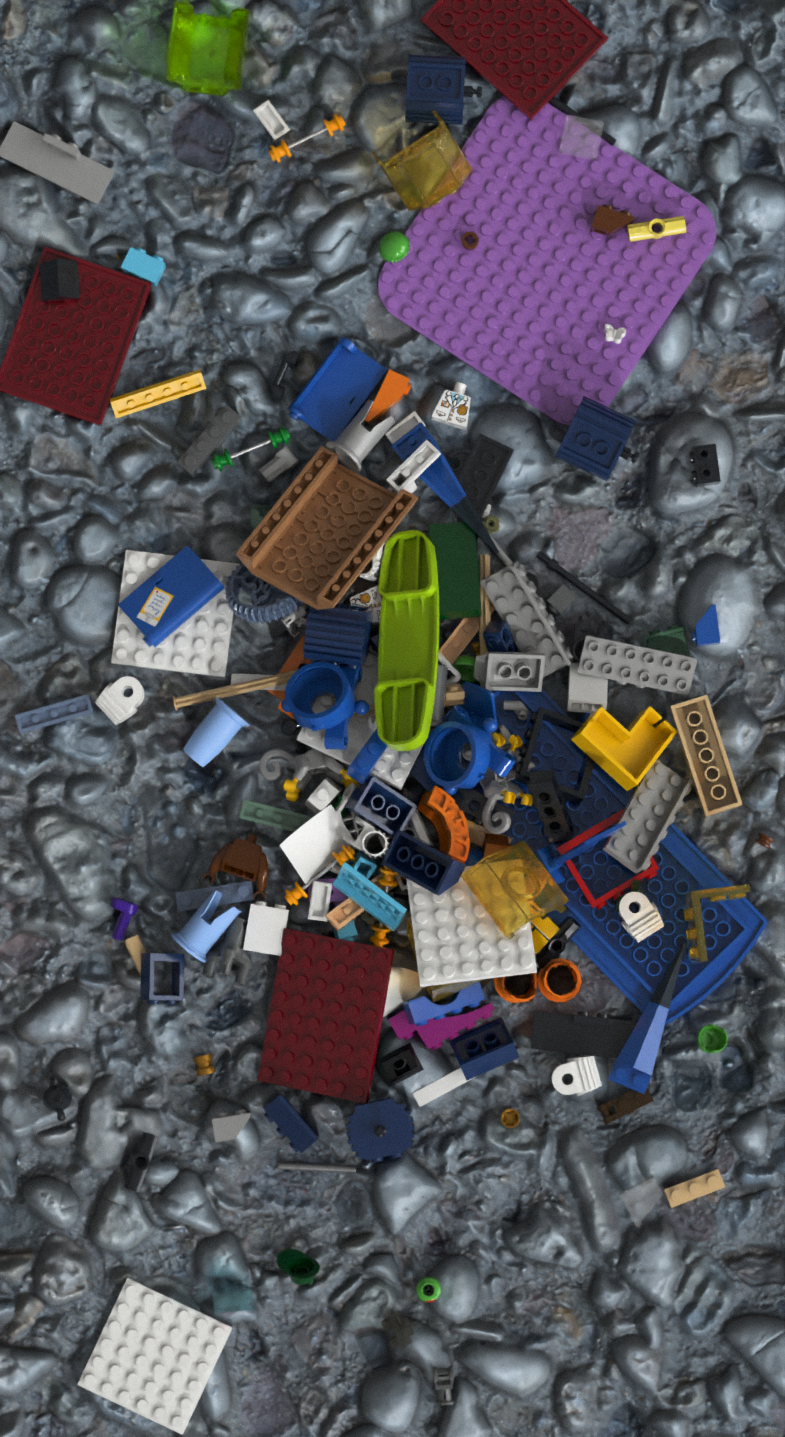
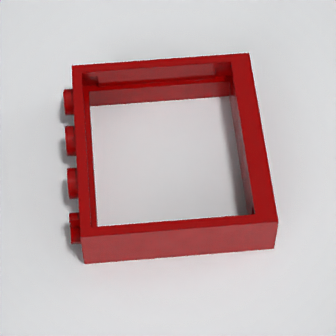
M624 809L558 847L557 851L560 856L618 822ZM651 857L650 868L595 900L571 859L565 862L591 908L596 907L597 909L607 905L606 900L613 897L615 900L624 895V889L629 887L632 890L639 886L641 879L646 877L649 880L657 875L656 870L660 869L654 858Z

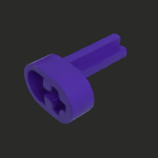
M113 897L110 907L120 910L121 913L112 938L123 941L131 916L136 914L138 905Z

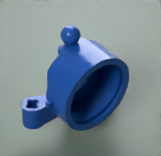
M313 662L301 667L291 676L286 685L285 699L281 702L282 709L285 712H291L301 727L312 729V731L326 729L324 737L326 749L346 750L348 746L349 718H352L354 712L359 715H365L369 711V704L364 700L356 702L355 696L356 687L362 680V666H358L355 669L348 668L347 665L342 664L339 668L329 662ZM328 694L336 698V703L328 710L321 713L312 711V705L318 697Z
M454 705L444 723L437 726L431 732L424 749V763L429 776L434 782L443 786V790L449 795H454L458 788H474L485 777L488 767L499 776L506 777L516 762L514 756L503 751L492 742L493 739L490 733L495 732L498 727L495 719H485L482 727L475 725L470 720L468 712L457 705ZM470 743L471 761L466 770L460 764L459 756L461 749Z

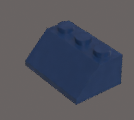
M371 776L363 785L361 784L353 791L344 807L386 835L394 838L398 829L403 831L417 805L374 776Z
M502 1017L464 1033L451 1041L449 1040L466 1081L519 1058L517 1049Z
M280 1094L264 1108L266 1111L264 1116L270 1123L274 1121L278 1125L276 1130L283 1138L287 1136L290 1139L289 1145L295 1152H304L320 1138L283 1094Z

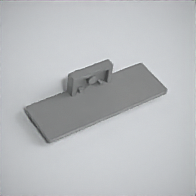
M17 122L12 123L0 147V157L95 204H99L114 175V170L82 155L76 144L72 142L67 144L61 141L62 138L56 134L51 133L49 135L45 133L43 136Z
M586 635L577 671L582 674L616 680V683L623 685L630 683L638 688L650 687L689 695L697 658Z

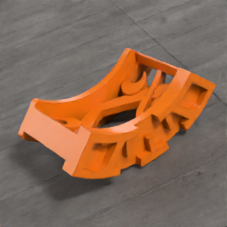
M433 786L430 792L422 795L417 811L425 815L434 826L438 835L439 850L465 863L470 848L466 817L454 802L455 800L447 792L437 786Z

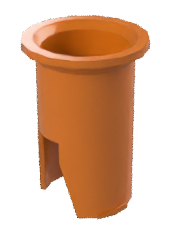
M562 958L552 959L543 969H540L537 978L538 987L542 995L548 1000L557 1003L566 1002L574 998L579 992L582 983L581 974L577 966L571 961ZM558 965L568 967L574 976L575 983L573 989L567 994L563 993V995L553 993L546 979L549 970L552 967H558Z
M530 973V988L523 995H512L505 988V977L494 978L495 990L500 997L508 1002L519 1003L529 1001L536 994L537 974Z

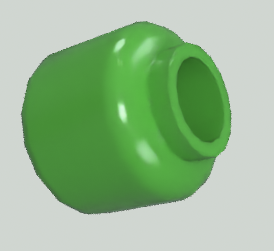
M432 1276L421 1278L416 1285L417 1296L424 1302L435 1301L441 1293L439 1281Z

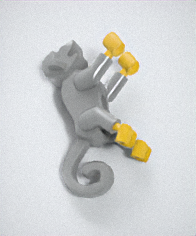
M494 732L491 735L497 747L505 743V738L501 733L497 734ZM511 735L508 742L512 746L506 752L515 757L517 753L515 750L523 745V741L518 735L516 737ZM469 743L462 748V755L466 760L471 761L472 752L471 744ZM488 767L485 777L479 781L484 789L485 797L488 798L482 812V823L488 832L501 834L509 829L511 819L507 812L498 811L492 816V820L499 822L502 819V824L498 827L492 824L491 813L496 801L503 800L505 803L514 804L517 797L519 799L522 798L520 804L532 806L533 795L526 794L524 790L514 783L507 782L506 777L499 776Z
M314 748L305 754L296 756L281 749H271L262 755L259 763L260 772L267 780H275L281 774V767L277 761L271 763L274 771L268 772L266 765L271 758H282L293 764L295 771L292 776L293 781L286 779L283 786L284 790L287 791L286 800L292 802L298 800L299 792L305 789L312 779V775L326 773L328 777L339 784H344L346 788L351 783L358 785L355 779L347 775L348 769L345 771L344 766L339 764V760Z

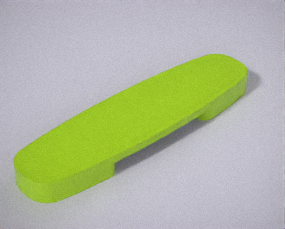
M416 530L401 531L388 539L384 548L378 591L382 595L378 644V684L374 689L375 717L379 738L394 751H411L418 749L425 743L431 726L436 691L439 652L437 560L433 543L424 533Z

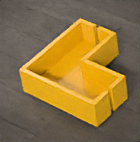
M601 706L588 716L582 724L583 726L578 729L571 740L628 791L639 784L678 731L666 720L653 727L652 725L660 721L662 716L651 706L639 712L627 729Z

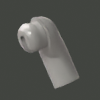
M504 700L503 710H513L520 720L528 718L529 711L521 701Z

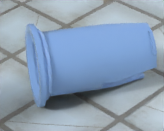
M218 697L215 698L216 705L198 725L183 749L190 758L202 767L217 756L242 727L250 726L245 719Z
M213 889V892L181 931L171 934L172 938L181 947L204 963L207 961L206 953L238 914L242 912L239 908L237 909L232 906L211 922L209 919L214 915L223 895L216 889Z

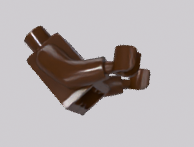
M247 834L245 840L237 838L234 842L224 845L215 854L208 868L209 872L203 876V880H206L207 875H210L212 877L210 884H212L216 880L215 874L220 869L223 872L246 880L256 881L257 890L254 892V899L256 900V895L261 893L263 894L262 901L265 900L264 890L266 889L268 879V862L265 853L261 852L262 847L256 844L257 837L253 834Z

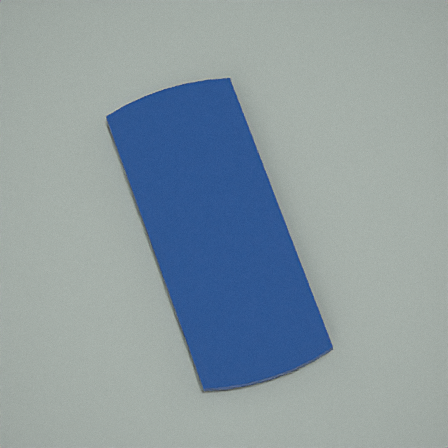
M543 689L541 692L492 690L495 700L497 726L503 724L511 735H515V737L518 735L522 739L523 745L526 742V739H524L525 732L528 728L530 729L531 725L529 718L532 716V712H535L540 706L569 717ZM504 700L521 701L529 711L528 718L520 720L513 710H503ZM463 704V705H457V706H459V707L465 709V704ZM450 711L443 717L442 723H444ZM542 720L530 760L535 764V767L528 772L553 769L559 784L575 790L585 752L571 740L575 732ZM498 727L495 731L497 734L500 733ZM426 740L410 774L430 792L433 786L440 788L441 785L434 782L426 770L423 761ZM461 749V765L467 770L470 761L463 757ZM595 762L585 799L579 805L565 800L574 825L573 838L620 810L625 809L637 786L626 791ZM515 779L509 781L524 790L526 794L532 795V792L529 793L527 785L514 781ZM480 782L474 788H471L485 796ZM456 792L452 795V798L455 800L454 802L458 803L463 800V795L460 792ZM517 797L514 804L497 800L496 802L515 811L509 829L502 833L513 838L511 842V855H507V860H522L524 878L533 867L542 873L533 852L550 846L554 856H560L557 848L568 841L550 843L548 836L544 835L543 822L539 821L538 808L534 807L533 803L532 806L520 804L522 798L519 799ZM472 801L469 803V809L474 812L478 811L480 804L477 801ZM494 810L491 813V821H493L492 816L496 813ZM468 814L465 815V817L472 820V816ZM617 822L609 826L608 828L604 829L603 831L599 832L598 834L616 826ZM673 823L667 827V835L663 840H660L658 844L660 847L656 854L652 856L660 868L656 870L657 875L649 880L646 877L639 881L641 884L632 890L629 887L624 889V895L615 900L613 897L606 900L608 904L602 908H591L565 863L560 868L566 881L549 887L547 883L533 900L551 917L557 926L567 916H571L580 924L581 928L571 940L642 1013L680 947L685 943L686 946L665 1025L685 1014L720 986L746 957L769 922ZM609 837L598 841L593 847L571 859L595 900L644 871L642 870L636 874L602 850ZM630 892L642 893L648 898L650 903L654 902L664 927L639 943L622 926L620 922L623 920L618 913L619 901ZM630 903L629 910L632 913H637L639 906L636 903Z

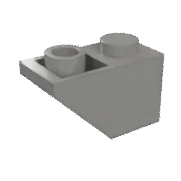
M246 1109L235 1111V1115L227 1116V1113L215 1114L216 1118L212 1119L215 1142L235 1139L250 1119L251 1112L246 1113Z

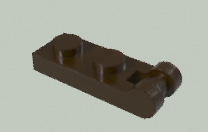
M648 1088L645 1094L630 1090L596 1108L598 1112L602 1113L604 1117L602 1120L606 1125L652 1102L653 1098ZM611 1106H613L616 1112L612 1115L608 1110V1108Z

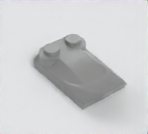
M534 650L528 652H487L475 657L474 678L481 683L483 688L488 690L541 692L546 655Z

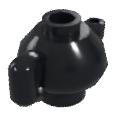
M51 1076L50 1087L43 1095V1102L49 1110L57 1112V1119L59 1121H63L66 1118L64 1110L70 1105L72 1094L66 1086L59 1084L55 1076Z

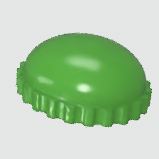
M392 231L381 239L378 250L382 259L393 263L401 261V259L407 256L410 243L404 233Z

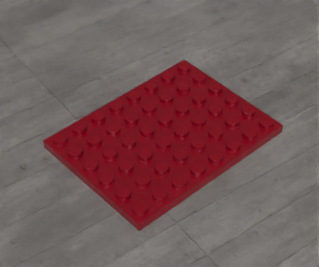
M438 0L420 19L423 25L459 57H466V63L531 121L608 41V37L566 0Z
M44 246L0 368V392L102 426L152 283ZM56 258L78 261L81 299L42 302L39 264Z
M284 928L281 942L282 954L279 956L257 1081L368 1103L395 949Z

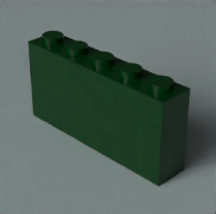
M465 522L429 524V531H426L425 535L435 546L439 585V620L482 617L475 532Z

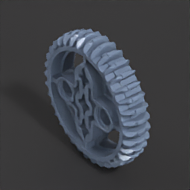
M243 563L242 565H237L236 570L232 571V575L228 576L229 580L226 582L225 588L227 603L231 610L242 620L253 621L255 624L259 621L262 624L265 621L271 623L274 619L276 621L281 617L285 619V615H292V611H298V606H303V602L253 575ZM241 589L252 598V605L239 601L238 596Z

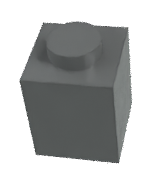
M563 584L547 600V608L554 615L556 613L561 615L577 597Z

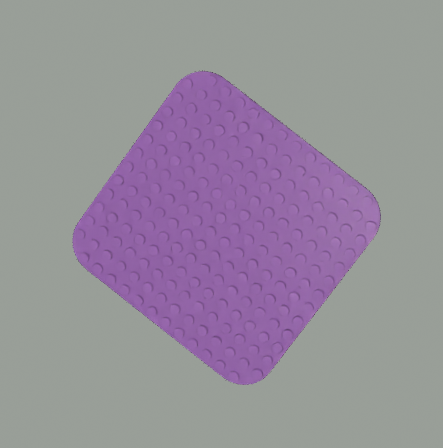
M502 96L489 107L404 234L410 243L407 256L401 259V261L393 263L386 261L378 280L379 296L384 307L391 315L554 421L570 426L584 396L609 407L710 254L716 240V224L710 210L701 201L614 145H610L549 103L531 121ZM603 204L613 207V210L618 212L621 210L630 212L631 216H634L633 224L649 222L653 219H667L684 216L686 223V233L664 236L660 239H646L629 242L627 227L610 236L590 231L598 205L602 206ZM652 226L653 232L659 233L662 231L660 226ZM472 231L479 238L478 246L473 250H467L462 245V236L466 232ZM468 236V239H465V241L468 242V245H472V242H476L473 240V237ZM606 324H610L614 329H626V334L621 339V343L617 344L614 341H606L604 339V326Z

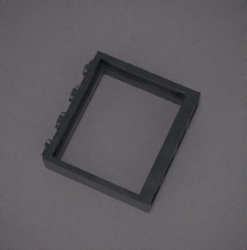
M541 706L535 712L533 711L532 716L529 718L531 723L530 729L528 728L524 735V739H526L525 745L521 747L519 752L521 759L515 766L516 776L514 781L527 785V781H530L531 773L527 770L542 720L575 733L583 726L582 722ZM586 753L575 790L559 784L564 800L579 805L585 799L595 761Z

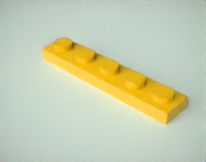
M199 369L111 398L110 402L115 417L119 418L204 390L206 386Z

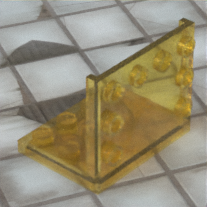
M750 884L696 890L685 894L687 909H684L685 921L689 922L686 935L687 940H691L692 947L689 948V958L693 959L694 963L708 961L700 900L710 899V902H718L727 899L728 896L729 900L741 899L751 892Z

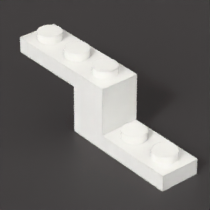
M426 440L386 479L390 486L388 490L395 494H398L401 489L413 493L417 489L414 481L441 455L440 451Z

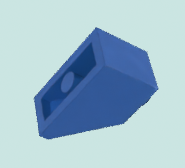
M716 604L710 606L694 627V631H691L692 643L696 642V647L720 644Z

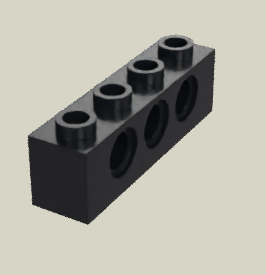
M554 770L531 772L530 781H527V788L529 793L532 792L534 807L538 808V818L540 822H543L544 835L548 836L550 843L573 840L574 825Z
M458 788L457 792L463 795V800L455 803L463 811L464 815L472 816V821L482 825V812L488 798L473 789ZM477 801L480 804V809L475 812L471 811L469 803ZM498 802L495 803L493 808L495 812H507L510 819H512L515 811ZM502 819L499 822H491L495 827H498L502 824Z

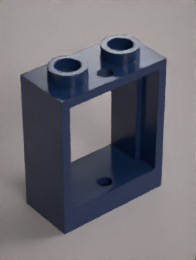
M141 953L140 1000H147V1004H159V1000H164V1004H176V1001H183L185 954ZM154 961L173 962L172 996L154 995Z

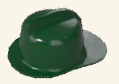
M297 1249L283 1250L277 1256L276 1262L278 1266L289 1274L292 1282L298 1285H312L315 1275L320 1270V1265L316 1260Z

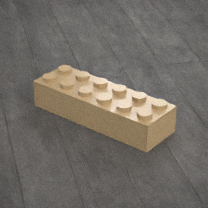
M704 695L670 706L671 717L675 729L678 731L677 735L691 778L693 779V785L703 816H711L743 805L708 696Z

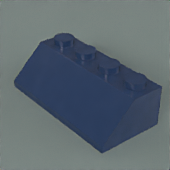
M399 829L381 863L438 896L458 883L466 867V864L412 834Z

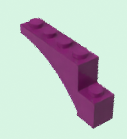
M489 1003L466 1014L444 1017L439 1020H434V1018L428 1019L427 1024L418 1027L416 1024H409L405 1010L391 1017L388 1021L399 1040L402 1038L405 1041L415 1035L413 1031L417 1030L427 1049L432 1048L434 1051L443 1046V1040L449 1038L451 1041L459 1036L458 1031L463 1028L467 1031L476 1026V1020L482 1018L484 1021L492 1016L491 1011L495 1009Z

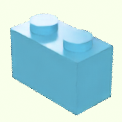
M130 247L121 269L123 272L150 282L153 286L157 287L166 265L163 262V258L157 255L149 256L142 248L136 247L134 249Z

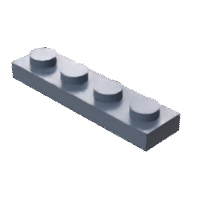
M86 694L17 714L15 719L19 733L23 734L92 714L94 710L90 696Z
M252 881L175 893L178 912L199 909L213 892V889L223 894L218 906L255 900Z

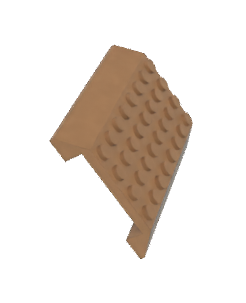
M321 446L239 548L236 556L253 575L317 610L334 608L416 503L418 497L404 489H401L398 494L389 491L338 463V454Z

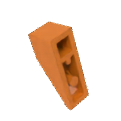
M389 369L365 419V424H371L398 403L404 395H408L412 387L409 384V378Z

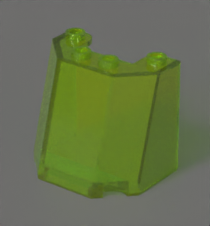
M175 1L165 58L166 80L171 83L176 82L180 84L181 89L185 92L225 96L232 89H242L250 27V10L242 7L232 10L231 18L223 15L195 14L194 7L189 2Z

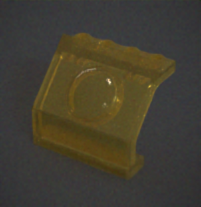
M521 841L483 858L461 875L479 902L509 940L516 936L514 933L531 920L553 910L562 913L567 909L564 904L569 901L525 841Z

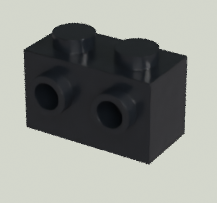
M716 444L693 446L692 452H689L690 464L693 463L694 471H691L692 482H696V487L719 484L721 479Z

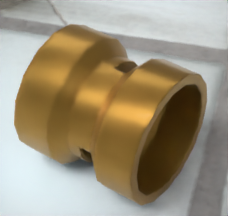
M212 1053L193 1058L194 1064L198 1067L196 1070L197 1077L216 1072L215 1067L211 1065L213 1060Z
M507 1108L502 1111L500 1119L504 1126L513 1128L520 1122V1115L515 1109Z

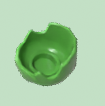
M468 655L459 656L453 666L460 672V679L463 681L467 680L468 682H477L478 680L474 678L475 658Z
M715 1024L705 1025L697 1032L696 1042L699 1048L706 1053L720 1052L727 1045L728 1036L725 1029L717 1027Z

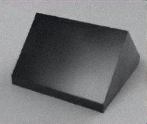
M56 258L39 264L42 302L81 299L78 261Z
M411 1043L376 1060L389 1087L424 1070Z

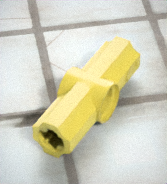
M684 216L653 219L649 222L627 225L629 242L660 239L664 236L686 233ZM658 225L662 231L655 233L652 231V226Z

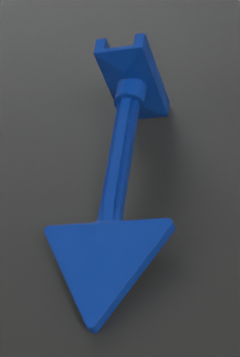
M624 821L588 839L561 856H554L550 846L533 852L549 887L566 881L560 868L563 863L593 847L598 841L614 835L627 825Z

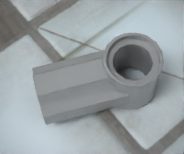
M288 446L281 449L274 456L275 458L259 469L269 483L284 471L287 472L298 464L299 460Z

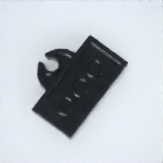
M479 434L472 450L465 448L457 449L448 456L450 459H458L460 461V466L457 469H451L480 519L514 452V449L483 434Z

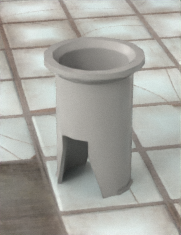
M372 400L366 401L363 408L335 441H328L326 443L327 449L338 454V461L354 472L361 471V462L389 428L395 424L394 418L390 415L374 426L370 432L363 427L373 404Z

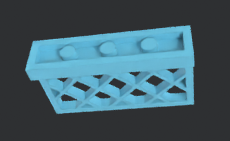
M345 862L342 865L338 877L332 885L394 932L405 918L407 909Z

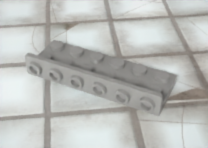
M518 561L482 579L480 583L502 621L507 620L512 637L521 652L534 650L546 655L543 677L566 665H571L575 659L572 656L573 651L564 642L565 637L563 633L555 627L556 623L553 616L547 613L545 602L541 597L537 596L534 583L526 577L527 572L522 564L519 565Z
M657 759L639 782L616 824L618 825L625 821L627 825L610 836L602 850L636 874L642 870L645 871L651 864L650 858L656 854L660 847L658 845L660 840H663L667 835V827L674 822L676 811L683 806L684 796H687L691 791L692 786L690 785L693 779L690 777L685 780Z

